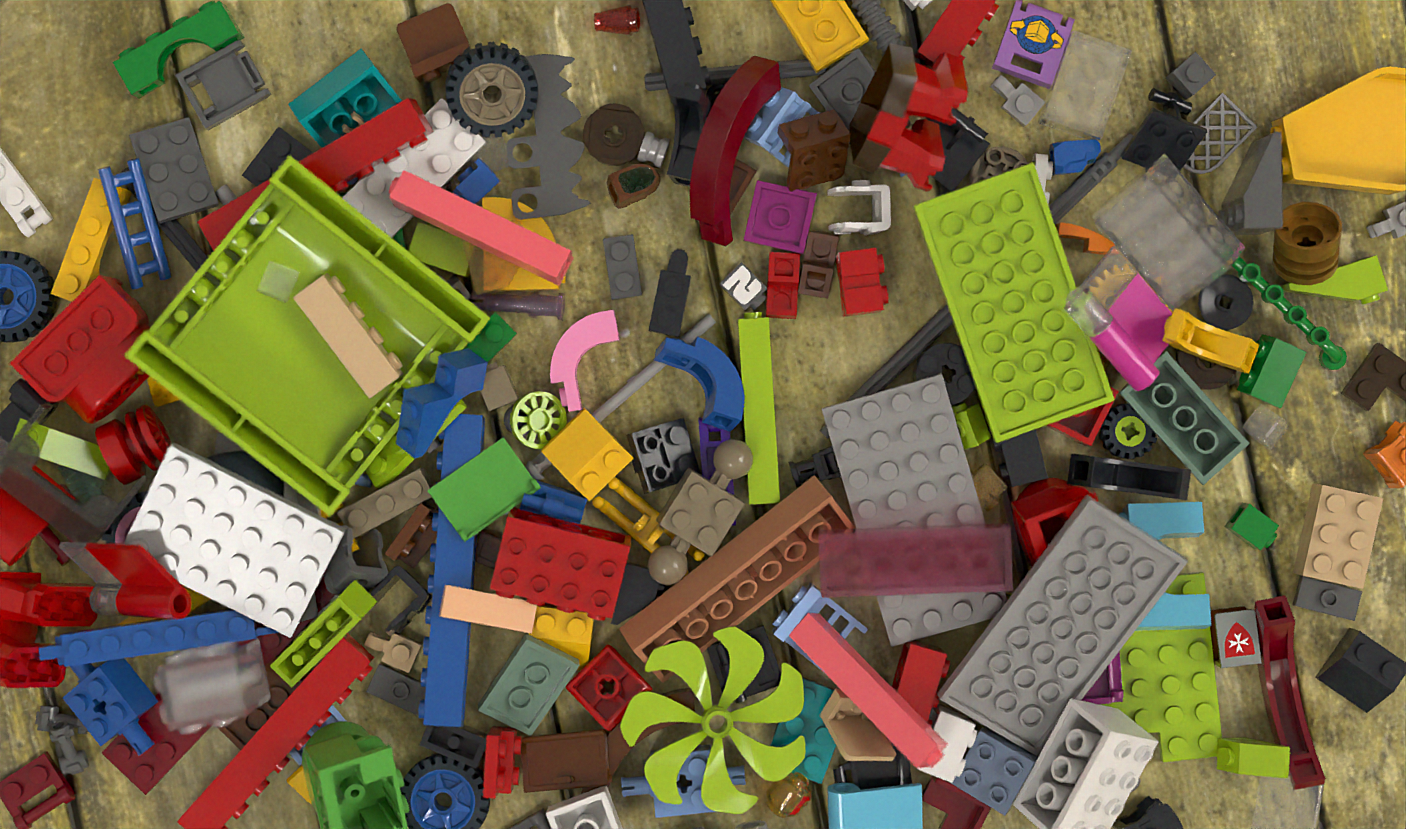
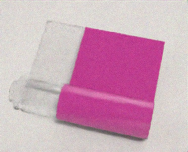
M1112 246L1079 288L1068 294L1066 297L1067 303L1064 308L1134 391H1140L1152 384L1159 374V370L1155 367L1154 363L1169 345L1162 340L1165 334L1166 320L1172 313L1116 246Z

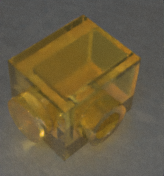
M983 463L971 476L981 510L985 509L988 512L1000 502L1001 499L998 496L1008 487L988 464Z

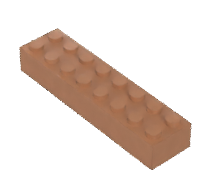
M814 475L718 550L713 556L709 557L621 626L619 630L633 652L645 664L653 649L682 640L692 642L702 653L718 640L713 636L714 631L737 626L853 535L857 529ZM670 670L652 671L662 683L675 674Z

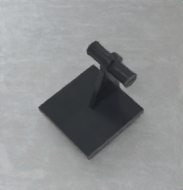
M1153 88L1149 93L1148 99L1163 105V111L1155 108L1151 109L1121 154V159L1175 179L1206 135L1207 129L1181 119L1180 112L1185 115L1190 113L1192 109L1191 102L1178 98V95L1173 92L1167 94Z
M955 108L951 109L952 115L956 117L954 124L948 125L934 119L931 120L939 124L945 155L942 171H937L935 176L931 177L950 192L955 190L990 145L984 139L988 132H985L975 124V119L972 116L968 118Z

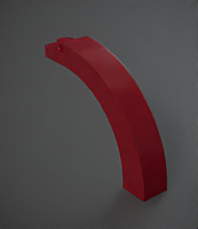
M752 56L725 84L705 121L694 156L690 182V216L692 219L699 221L701 239L725 247L733 241L729 204L733 167L741 142L754 117L762 106L781 90L778 61L758 56Z
M1286 595L1255 601L1254 611L1256 614L1261 663L1257 664L1274 743L1290 747L1289 778L1294 790L1323 785L1326 778L1309 733L1298 688L1294 659V616Z

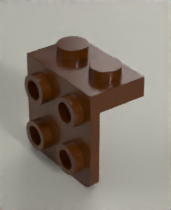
M450 3L441 5L397 25V32L410 60L411 70L419 83L423 81L430 83L441 78V73L449 70L450 65L454 64V59L458 55L462 56L463 51L468 47L471 49L456 11Z
M835 109L778 124L777 133L790 153L786 185L791 192L796 189H807L814 185L835 181L844 175L851 134Z

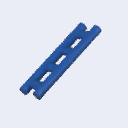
M139 158L127 161L129 171L112 175L110 166L98 169L131 289L142 288L144 285L141 277L158 272L160 280L172 278ZM133 183L138 201L121 205L116 187ZM141 213L146 230L129 235L125 217ZM149 242L154 260L138 265L133 247Z

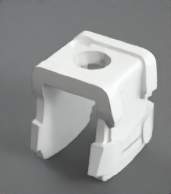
M870 180L852 181V186H838L827 190V196L872 195L873 222L835 223L828 226L829 231H834V234L860 232V234L865 236L890 228V189L887 185H870Z

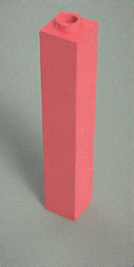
M405 170L390 185L389 198L394 207L560 286L573 261L571 250Z
M808 613L788 636L916 768H926L928 766L932 768L939 763L944 756L942 751L948 744L820 614Z

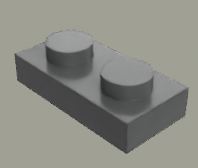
M633 234L603 239L611 299L617 300L642 296Z

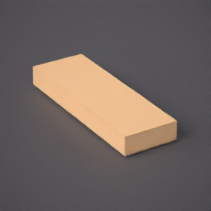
M445 585L439 617L531 634L537 605L530 604L522 599L504 598L496 594Z

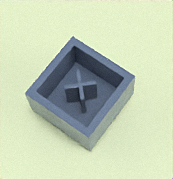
M984 726L979 731L972 748L969 749L965 757L966 763L961 776H955L951 784L1005 816L1013 807V803L1038 757Z

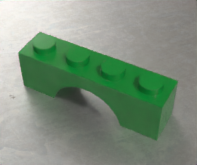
M220 0L218 2H207L198 9L199 13L190 18L188 16L181 17L173 22V28L164 33L160 31L148 36L145 39L146 43L138 48L130 47L122 51L118 55L119 59L114 61L113 64L130 94L140 99L164 85L166 62L170 55L183 45L200 43L211 47L217 52L245 38L227 6Z

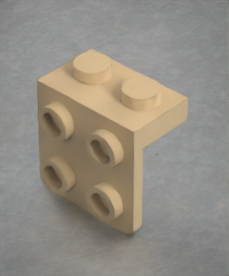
M835 689L820 716L843 758L848 761H892L896 756V752L888 738L841 689Z

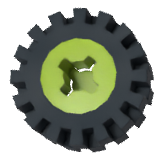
M1119 404L1116 407L1110 408L1099 429L1101 430L1099 439L1103 441V447L1109 450L1110 454L1119 458L1134 459L1142 457L1144 453L1152 449V444L1157 441V438H1155L1156 433L1129 404Z

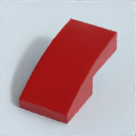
M769 252L765 318L796 319L800 267L799 253Z

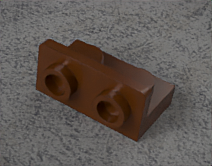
M426 502L420 503L387 549L385 555L394 561L400 559L411 568H415L437 538V531H432L433 513H439V511Z

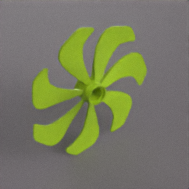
M732 626L713 632V636L728 650L730 661L728 678L718 705H712L708 672L700 649L692 642L682 640L653 649L646 662L645 671L670 670L680 676L690 686L705 709L702 715L670 698L649 691L636 694L627 706L620 729L626 742L631 747L635 745L644 729L654 724L690 722L701 723L703 728L694 734L663 747L647 759L644 766V774L659 801L669 804H682L676 783L678 773L688 756L707 735L713 738V743L703 775L701 798L709 809L717 812L743 814L758 801L757 796L743 793L733 785L726 769L722 738L729 735L753 770L768 781L774 782L784 779L805 759L806 746L805 738L802 735L788 745L774 747L760 743L733 727V721L780 723L793 720L803 709L804 689L802 675L791 665L783 662L781 664L779 686L775 691L756 703L729 712L727 708L753 681L764 661V652L761 645L741 629ZM715 715H722L725 718L724 724L718 729L710 728V719Z

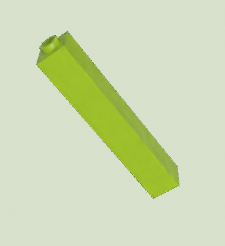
M762 312L743 313L744 319H738L737 322L741 381L744 389L745 443L749 446L753 455V464L747 473L749 505L780 503L769 317L762 318Z

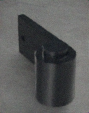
M22 378L17 380L9 389L11 393L9 400L11 403L0 413V465L18 451L9 447L20 418L42 425L59 404V402H51L42 398Z

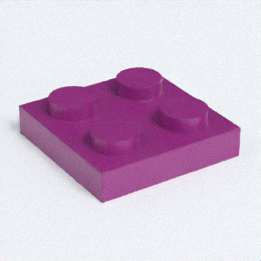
M757 180L743 241L804 254L817 193L799 189L791 192L786 186Z

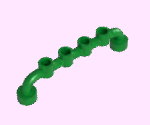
M1224 241L1213 243L1208 248L1207 259L1212 265L1220 267L1230 264L1238 271V277L1242 282L1251 283L1261 293V298L1265 303L1273 304L1283 313L1284 320L1288 324L1296 325L1306 334L1309 344L1318 345L1322 349L1319 354V362L1322 367L1327 370H1337L1345 365L1347 360L1346 352L1342 347L1335 345L1329 339V331L1325 327H1316L1306 318L1307 312L1305 308L1299 305L1293 306L1285 299L1282 287L1277 284L1270 285L1261 276V269L1257 264H1247L1234 252L1232 246Z

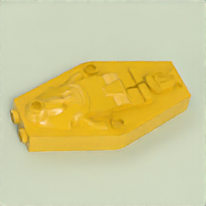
M1389 66L1375 69L1272 121L1270 134L1281 132L1283 183L1386 195L1406 191V68Z

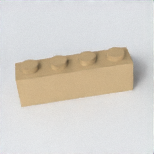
M329 274L322 275L293 298L370 399L403 374L400 370L403 365L392 351L388 353L381 345L384 339L377 329L373 326L369 328L362 318L365 314L355 301L350 303L343 292L346 289L336 276L331 278Z

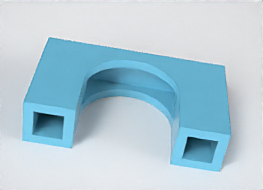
M1202 502L1127 504L1122 509L1123 512L1119 513L1121 517L1157 540L1163 538L1199 537L1204 533ZM1164 592L1135 631L1205 629L1211 626L1209 594L1173 595Z

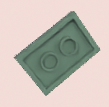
M526 633L478 703V711L531 736L580 666L579 659Z

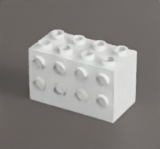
M1070 698L1013 805L1039 829H1111L1117 816L1122 812L1132 789L1137 785L1138 778L1147 762L1152 758L1153 751L1159 741L1117 708Z

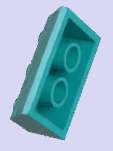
M361 48L288 105L301 125L319 146L323 148L346 134L342 131L344 124L349 128H356L359 125L357 121L352 119L351 114L353 112L360 115L364 123L402 100Z

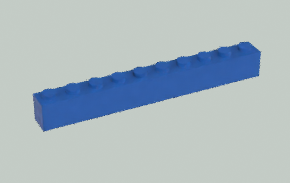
M459 414L439 434V439H444L443 451H438L437 470H442L441 480L483 452L485 418L483 415ZM439 508V513H433L432 531H437L436 544L432 543L430 548V562H435L434 575L429 574L428 593H433L432 606L427 605L425 622L430 624V637H425L423 644V655L428 656L427 668H422L421 687H426L425 700L420 699L419 718H424L423 725L464 727L471 623L439 617L445 585L474 590L477 534L464 542Z

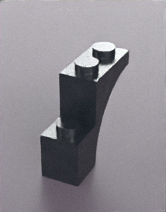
M689 82L684 83V86L673 83L669 96L672 99L675 112V136L667 175L674 184L690 187L691 172L698 141L713 104L700 86Z
M1071 454L1067 484L1187 500L1191 469Z

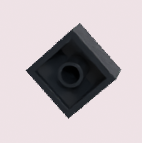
M1349 628L1315 678L1368 713L1398 687L1406 675V662L1361 631Z

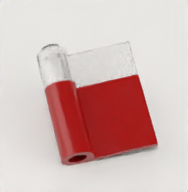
M61 542L59 548L96 582L90 595V606L96 614L164 619H183L189 614L192 605L189 592L142 545Z

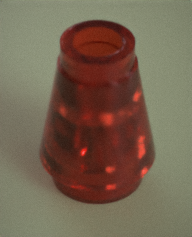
M626 5L595 13V30L632 36L633 33L640 31V12L638 7L632 8L631 5Z

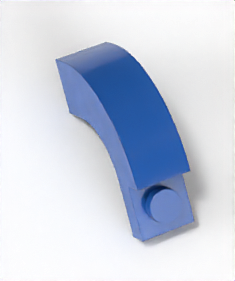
M698 336L690 345L681 339L666 337L656 349L654 360L693 375L699 381L705 393L706 403L702 423L731 432L742 420L744 410L742 381L731 360L718 347Z

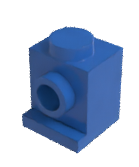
M481 158L475 161V164L478 166L477 169L474 170L470 166L457 178L460 184L452 191L453 194L474 204L501 182Z

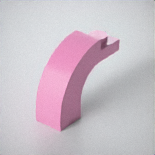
M614 310L594 313L577 321L563 334L554 350L550 367L551 384L564 382V388L559 389L562 407L568 406L569 412L582 410L577 381V368L582 356L589 349L597 345L620 341Z

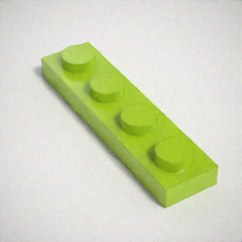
M462 399L452 408L435 438L466 408ZM397 432L365 470L375 488L382 489L389 485L415 459L396 444Z

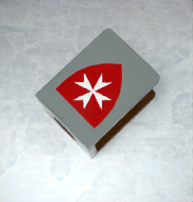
M1244 606L1210 610V631L1214 665L1220 668L1260 664L1261 655L1255 611L1252 609L1247 610Z

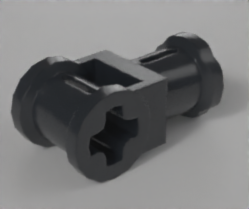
M833 446L811 454L812 458L797 463L793 461L788 462L796 488H799L802 483H805L814 475L816 478H819V481L841 477L840 470L837 468L834 459ZM814 468L811 471L800 473L803 470Z

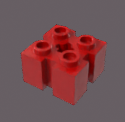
M876 248L839 252L835 256L843 317L883 311L884 305L889 302L887 286H881L879 275L885 272L883 255H877Z

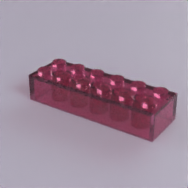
M1008 523L819 530L821 598L1013 591L1011 531Z

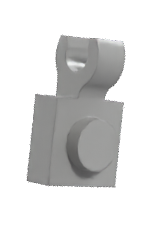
M1002 75L997 77L990 86L1006 100L1001 108L1023 127L1030 122L1045 103L1025 84L1020 83L1015 89Z
M1406 201L1383 210L1385 220L1366 227L1370 238L1378 237L1390 231L1394 239L1406 235Z

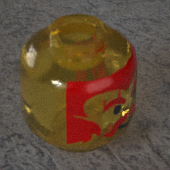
M795 772L794 774L790 773L782 780L772 782L766 791L769 809L781 818H786V816L796 817L812 796L808 787L810 784L808 779L803 774Z

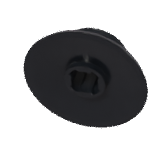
M1223 274L1211 278L1204 284L1199 294L1198 306L1202 317L1211 326L1222 330L1241 326L1250 317L1253 310L1254 301L1251 289L1239 277ZM1222 297L1228 298L1230 301L1227 309L1218 304Z

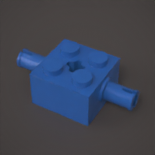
M125 658L109 660L96 668L92 663L69 666L80 680H78L79 684L67 693L63 699L100 747L118 734L124 735L138 756L155 744L138 721L140 716L159 701Z

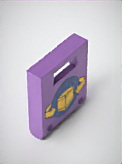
M1015 0L992 69L1050 89L1075 19L1068 17L1065 26L1060 25L1063 17L1062 14L1031 3L1027 4L1024 12L1020 10L1023 0ZM1013 55L1042 64L1038 74L1012 65Z

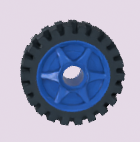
M0 251V342H21L38 335L40 330H44L48 326L46 324L47 321L52 320L54 315L52 310L57 305V301H54L55 295L51 294L55 282L48 275L49 271L46 267L28 255L12 251ZM11 289L14 298L9 305H6L3 301V294L6 290Z
M439 753L420 760L408 771L403 779L404 786L400 787L401 795L405 796L409 807V813L405 814L407 827L409 829H480L490 807V798H483V771L479 767L477 769ZM442 792L449 794L452 798V804L450 806L440 805L437 801V794Z

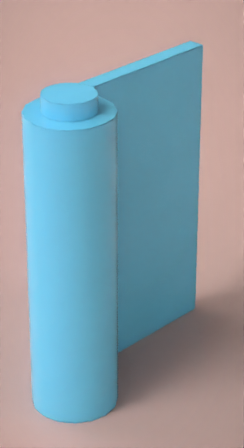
M835 783L827 788L829 829H923L921 783L860 790L855 784Z

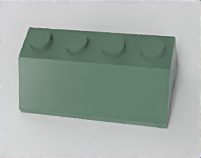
M1163 351L1154 363L1155 367L1159 370V374L1152 384L1143 390L1134 391L1127 383L1119 394L1185 467L1191 469L1194 477L1204 485L1250 443L1168 352Z

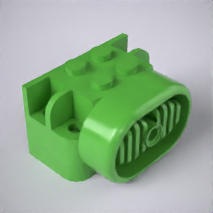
M334 722L317 730L303 748L302 766L309 797L317 813L320 829H408L405 814L409 813V807L405 796L401 795L400 787L404 786L400 770L395 767L390 744L384 745V742L378 736L370 735L362 726L353 722Z

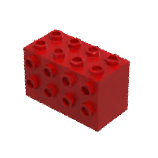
M514 507L507 516L490 589L496 590V595L504 598H514V595L527 598L526 602L533 605L544 606L546 602L557 605L556 609L562 612L575 613V610L587 612V617L600 621H604L606 617L612 619L630 550L631 536L581 523L577 524Z

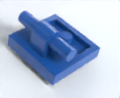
M538 480L536 481L541 487L532 495L524 493L520 510L580 524L587 499L582 494Z

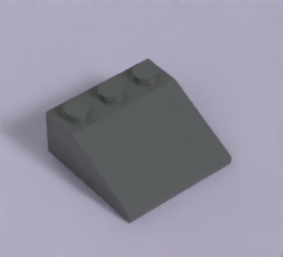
M1274 132L1251 143L1222 203V210H1219L1217 214L1218 228H1222V236L1260 235L1283 228L1281 132Z

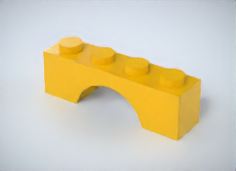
M93 178L51 291L52 295L71 302L100 275L101 257L107 240L114 229L102 183L97 178ZM116 187L121 205L128 204L131 192L121 187Z

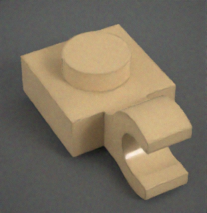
M370 632L364 645L384 652L381 659L382 662L409 673L422 643L399 633H395L391 636V639H387L377 633Z

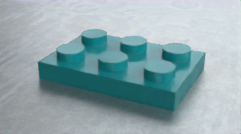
M802 677L804 689L803 709L793 720L777 724L769 746L783 747L793 742L800 735L804 736L806 746L805 759L791 773L822 784L836 744L820 714L835 689Z

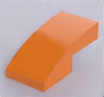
M1063 222L1055 225L1060 238L1084 240L1083 253L1107 256L1119 254V247L1092 230Z

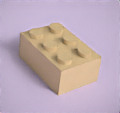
M1312 484L1293 573L1363 589L1383 498L1326 485Z

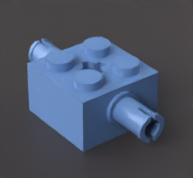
M711 744L698 745L685 760L678 773L676 781H679L680 775H686L687 780H692L687 783L686 787H681V784L676 782L682 804H669L659 801L645 776L621 777L623 797L650 794L654 798L655 818L717 812L709 809L701 798V785ZM650 750L649 757L658 750ZM744 765L726 768L733 785H746Z

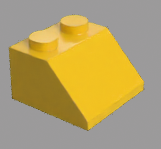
M585 407L540 450L589 502L633 459L627 449Z
M537 605L533 630L529 635L579 659L580 666L577 670L581 671L590 660L595 619L587 617V612L575 610V613H566L556 609L557 605Z

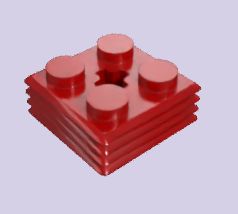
M609 644L566 685V689L607 731H612L622 721L630 700L636 694L652 691V687ZM606 682L616 683L613 694H603L606 690L603 685Z

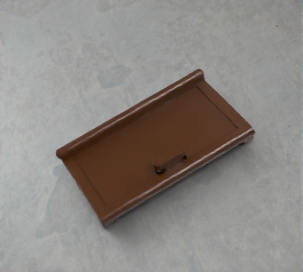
M606 729L522 737L521 758L524 793L609 786L610 782H612V776L609 773Z

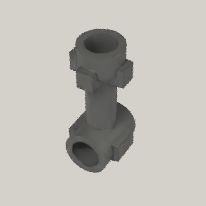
M40 706V712L36 713L35 724H38V731L51 732L49 728L54 722L67 720L69 726L72 725L78 728L79 734H87L89 732L76 715L59 714V707Z
M67 720L54 722L49 728L51 731L49 732V737L52 742L58 741L64 756L59 757L63 774L71 773V775L83 772L84 768L89 767V762L84 749L76 752L71 740V736L75 735L73 726H69Z

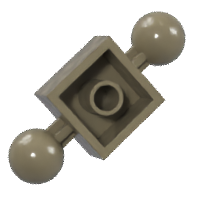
M729 439L722 442L716 448L713 456L716 470L710 480L689 467L685 471L656 519L660 526L675 534L670 545L658 547L649 557V573L658 583L672 585L679 582L685 576L688 568L685 554L691 544L710 556L714 555L745 504L740 498L725 489L731 479L743 477L752 467L753 455L746 443L737 439Z

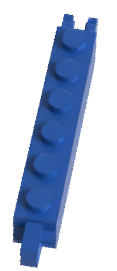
M233 609L187 615L183 619H157L64 633L55 637L56 644L39 648L40 660L58 658V665L68 667L252 640L260 635L279 632L267 626L257 628L255 620Z

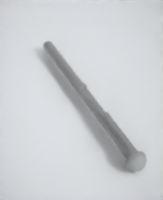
M708 313L679 339L690 345L697 336L700 337L716 321ZM654 360L638 375L627 380V384L593 412L592 415L599 422L604 420L667 364ZM541 452L532 461L529 460L525 468L535 480L539 481L545 478L542 472L552 463Z

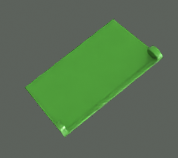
M503 437L427 491L461 539L466 542L521 503L524 493L532 495L541 487Z

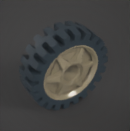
M488 42L486 46H482V43L475 44V48L472 50L468 47L463 51L462 56L458 55L454 59V64L450 65L448 76H446L445 93L449 110H451L455 120H460V126L464 129L470 126V133L475 135L480 132L482 137L489 138L490 134H495L496 138L502 137L503 132H507L508 135L514 133V128L518 127L520 129L525 125L526 119L530 120L532 111L537 106L538 84L532 65L529 64L528 59L524 55H520L519 50L514 47L510 49L504 43H500V46L495 45V42ZM491 85L500 88L495 94H487L484 92V89Z

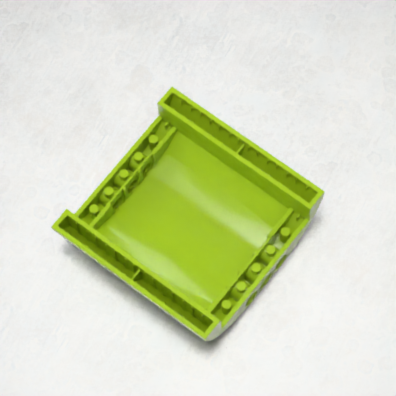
M289 156L269 180L270 184L149 331H145L126 353L125 357L327 515L331 516L349 494L353 484L398 430L404 389L434 383L439 355L463 350L468 343L473 341L490 318ZM329 274L331 278L336 276L346 289L343 292L350 303L355 301L365 314L362 318L369 328L373 326L377 329L384 339L381 345L388 353L392 351L403 365L400 368L403 374L370 399L293 298L322 275Z

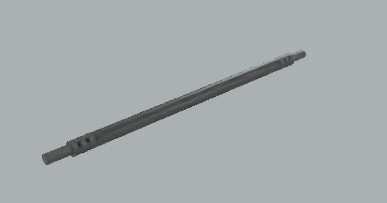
M1128 133L1109 153L1104 152L1095 163L1049 205L1054 224H1057L1118 165L1117 161L1121 158V154L1133 138L1131 133ZM947 304L846 401L883 391L953 323ZM825 424L819 431L829 439L830 436Z

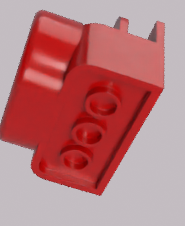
M99 275L9 363L42 398L51 402H66L88 424H94L112 413L150 377V375L125 357L126 353L140 336L151 328L148 325V315L139 306L140 303L121 287L124 283L120 279Z
M1046 478L1028 485L1020 493L1017 500L1011 502L1013 522L1031 568L1087 495L1099 502L1095 491L1090 493L1085 487L1067 484L1066 480L1060 478Z

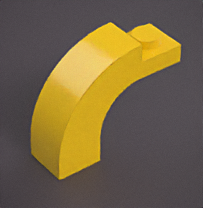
M1177 308L1174 309L1172 315L1166 320L1165 334L1162 340L1186 353L1247 374L1250 372L1259 348V344L1251 338L1208 325L1196 319L1187 311Z

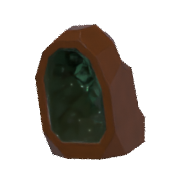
M636 164L608 175L606 183L614 206L618 209L625 208L635 202L646 199L647 196L655 192L660 184L658 171L650 165Z

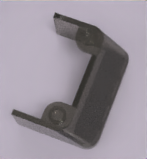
M47 402L38 407L1 456L0 487L77 545L85 547L87 543H98L149 478L145 475L141 477L120 504L109 496L97 495L91 498L84 507L32 469L39 460L41 451L39 444L29 435L53 407L52 404Z

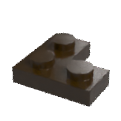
M1380 343L1374 345L1341 392L1342 395L1365 411L1371 409L1385 388L1406 402V361Z

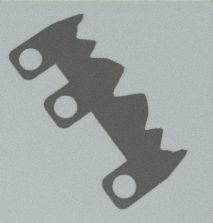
M553 54L525 56L533 67L538 84L537 106L534 110L536 136L508 140L506 144L509 166L513 169L539 166L541 186L515 189L511 195L513 214L517 219L564 215L591 204L588 200L579 199L576 194L572 193V189L582 180V176L569 172V169L579 161L585 144L561 134L564 128L582 117L574 103L561 96V93L572 87V84L559 76V73L564 69L565 65L572 63L575 58ZM526 143L532 148V157L528 161L519 162L513 157L512 152L517 144ZM527 193L534 195L538 201L537 208L529 213L521 211L518 207V199Z

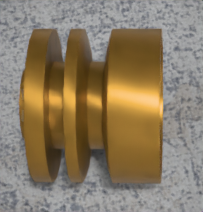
M1300 202L1291 204L1283 209V228L1276 229L1274 232L1272 265L1276 273L1284 280L1297 285H1314L1326 281L1333 276L1338 268L1342 234V221L1339 215L1329 206L1317 202Z

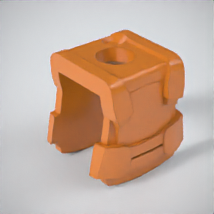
M1395 420L1384 433L1386 435L1379 444L1367 449L1363 455L1373 464L1389 488H1403L1406 486V422L1399 423Z

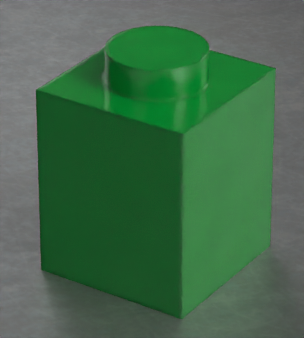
M1242 502L1224 527L1253 549L1262 550L1263 547L1268 548L1277 537L1275 531L1279 525L1251 504Z

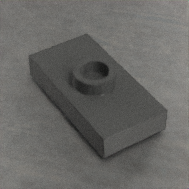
M1300 576L1293 605L1355 621L1362 591Z
M380 663L366 692L419 716L420 699L425 700L426 687H421V681Z

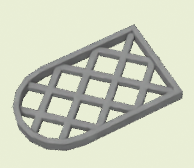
M1221 93L1193 122V124H1197L1205 116V126L1201 127L1206 128L1207 133L1205 141L1199 143V145H1205V156H1194L1193 152L1188 159L1190 160V166L1185 164L1183 167L1191 173H1209L1222 165L1257 128L1224 93ZM1220 100V111H1209ZM1224 101L1233 110L1224 111ZM1225 114H1235V126H1224ZM1209 115H1220V126H1209ZM1240 117L1248 124L1247 126H1240ZM1240 129H1250L1240 139ZM1209 130H1220V141H1209ZM1224 130H1235V141H1225ZM1209 145H1220V156H1210ZM1225 145H1234L1225 155ZM1194 160H1205V170L1194 169ZM1210 160H1220L1210 168Z

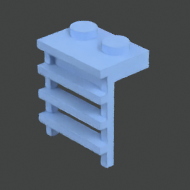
M781 87V90L773 95L756 114L744 138L750 143L764 148L789 168V151L787 150L784 155L779 152L784 143L777 133L778 124L803 118L806 112L810 115L820 112H817L808 102L801 99L796 92Z
M811 582L807 587L802 586L791 599L794 602L787 612L782 610L772 623L775 626L772 631L776 637L783 642H787L817 667L818 665L788 636L808 613L818 614L825 604H828L835 610L827 619L831 626L840 615L849 621L840 632L844 639L854 627L864 634L868 630V628Z

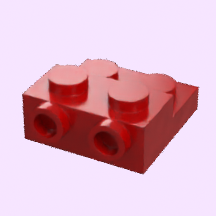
M492 726L487 734L483 798L496 799L498 793L511 794L514 785L519 786L520 767H515V755H521L522 736H517V729L513 727Z

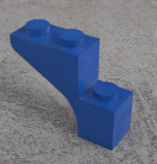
M469 348L439 355L434 383L404 389L396 444L413 458L423 456L455 404L466 395L483 390L488 362Z

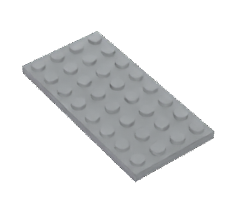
M942 374L822 408L891 647L995 618L1007 602V596Z
M1087 495L937 693L940 700L1038 757L1070 698L1076 700L1083 699L1188 561L1178 552Z

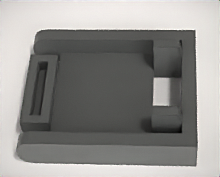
M241 40L226 46L175 75L201 123L208 131L271 96L268 88L258 93L256 92L257 89L265 85V82L248 51H244L236 56L235 53L245 47ZM201 82L214 106L205 110L192 90V87Z

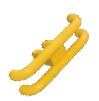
M614 477L608 483V486L643 514L636 524L600 496L593 498L592 505L605 514L651 554L660 547L656 540L663 532L672 540L675 537L674 533L660 526L656 521L660 513L618 478ZM691 544L687 553L694 560L702 561L705 558L704 551Z

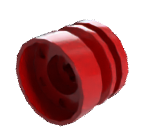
M148 405L138 407L136 414L134 412L126 413V426L120 420L113 419L97 427L95 431L96 440L105 462L114 476L123 485H128L145 477V463L153 471L159 470L169 447L172 445L165 426Z

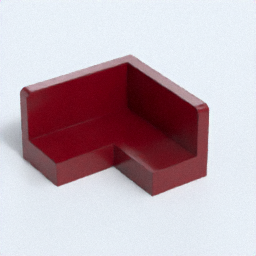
M931 775L922 793V801L946 813L938 829H981L991 810V807L951 784V782Z

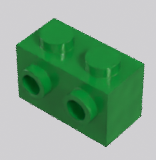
M1262 334L1256 342L1259 344V348L1249 374L1241 373L1237 391L1266 404L1282 408L1307 352L1278 338Z

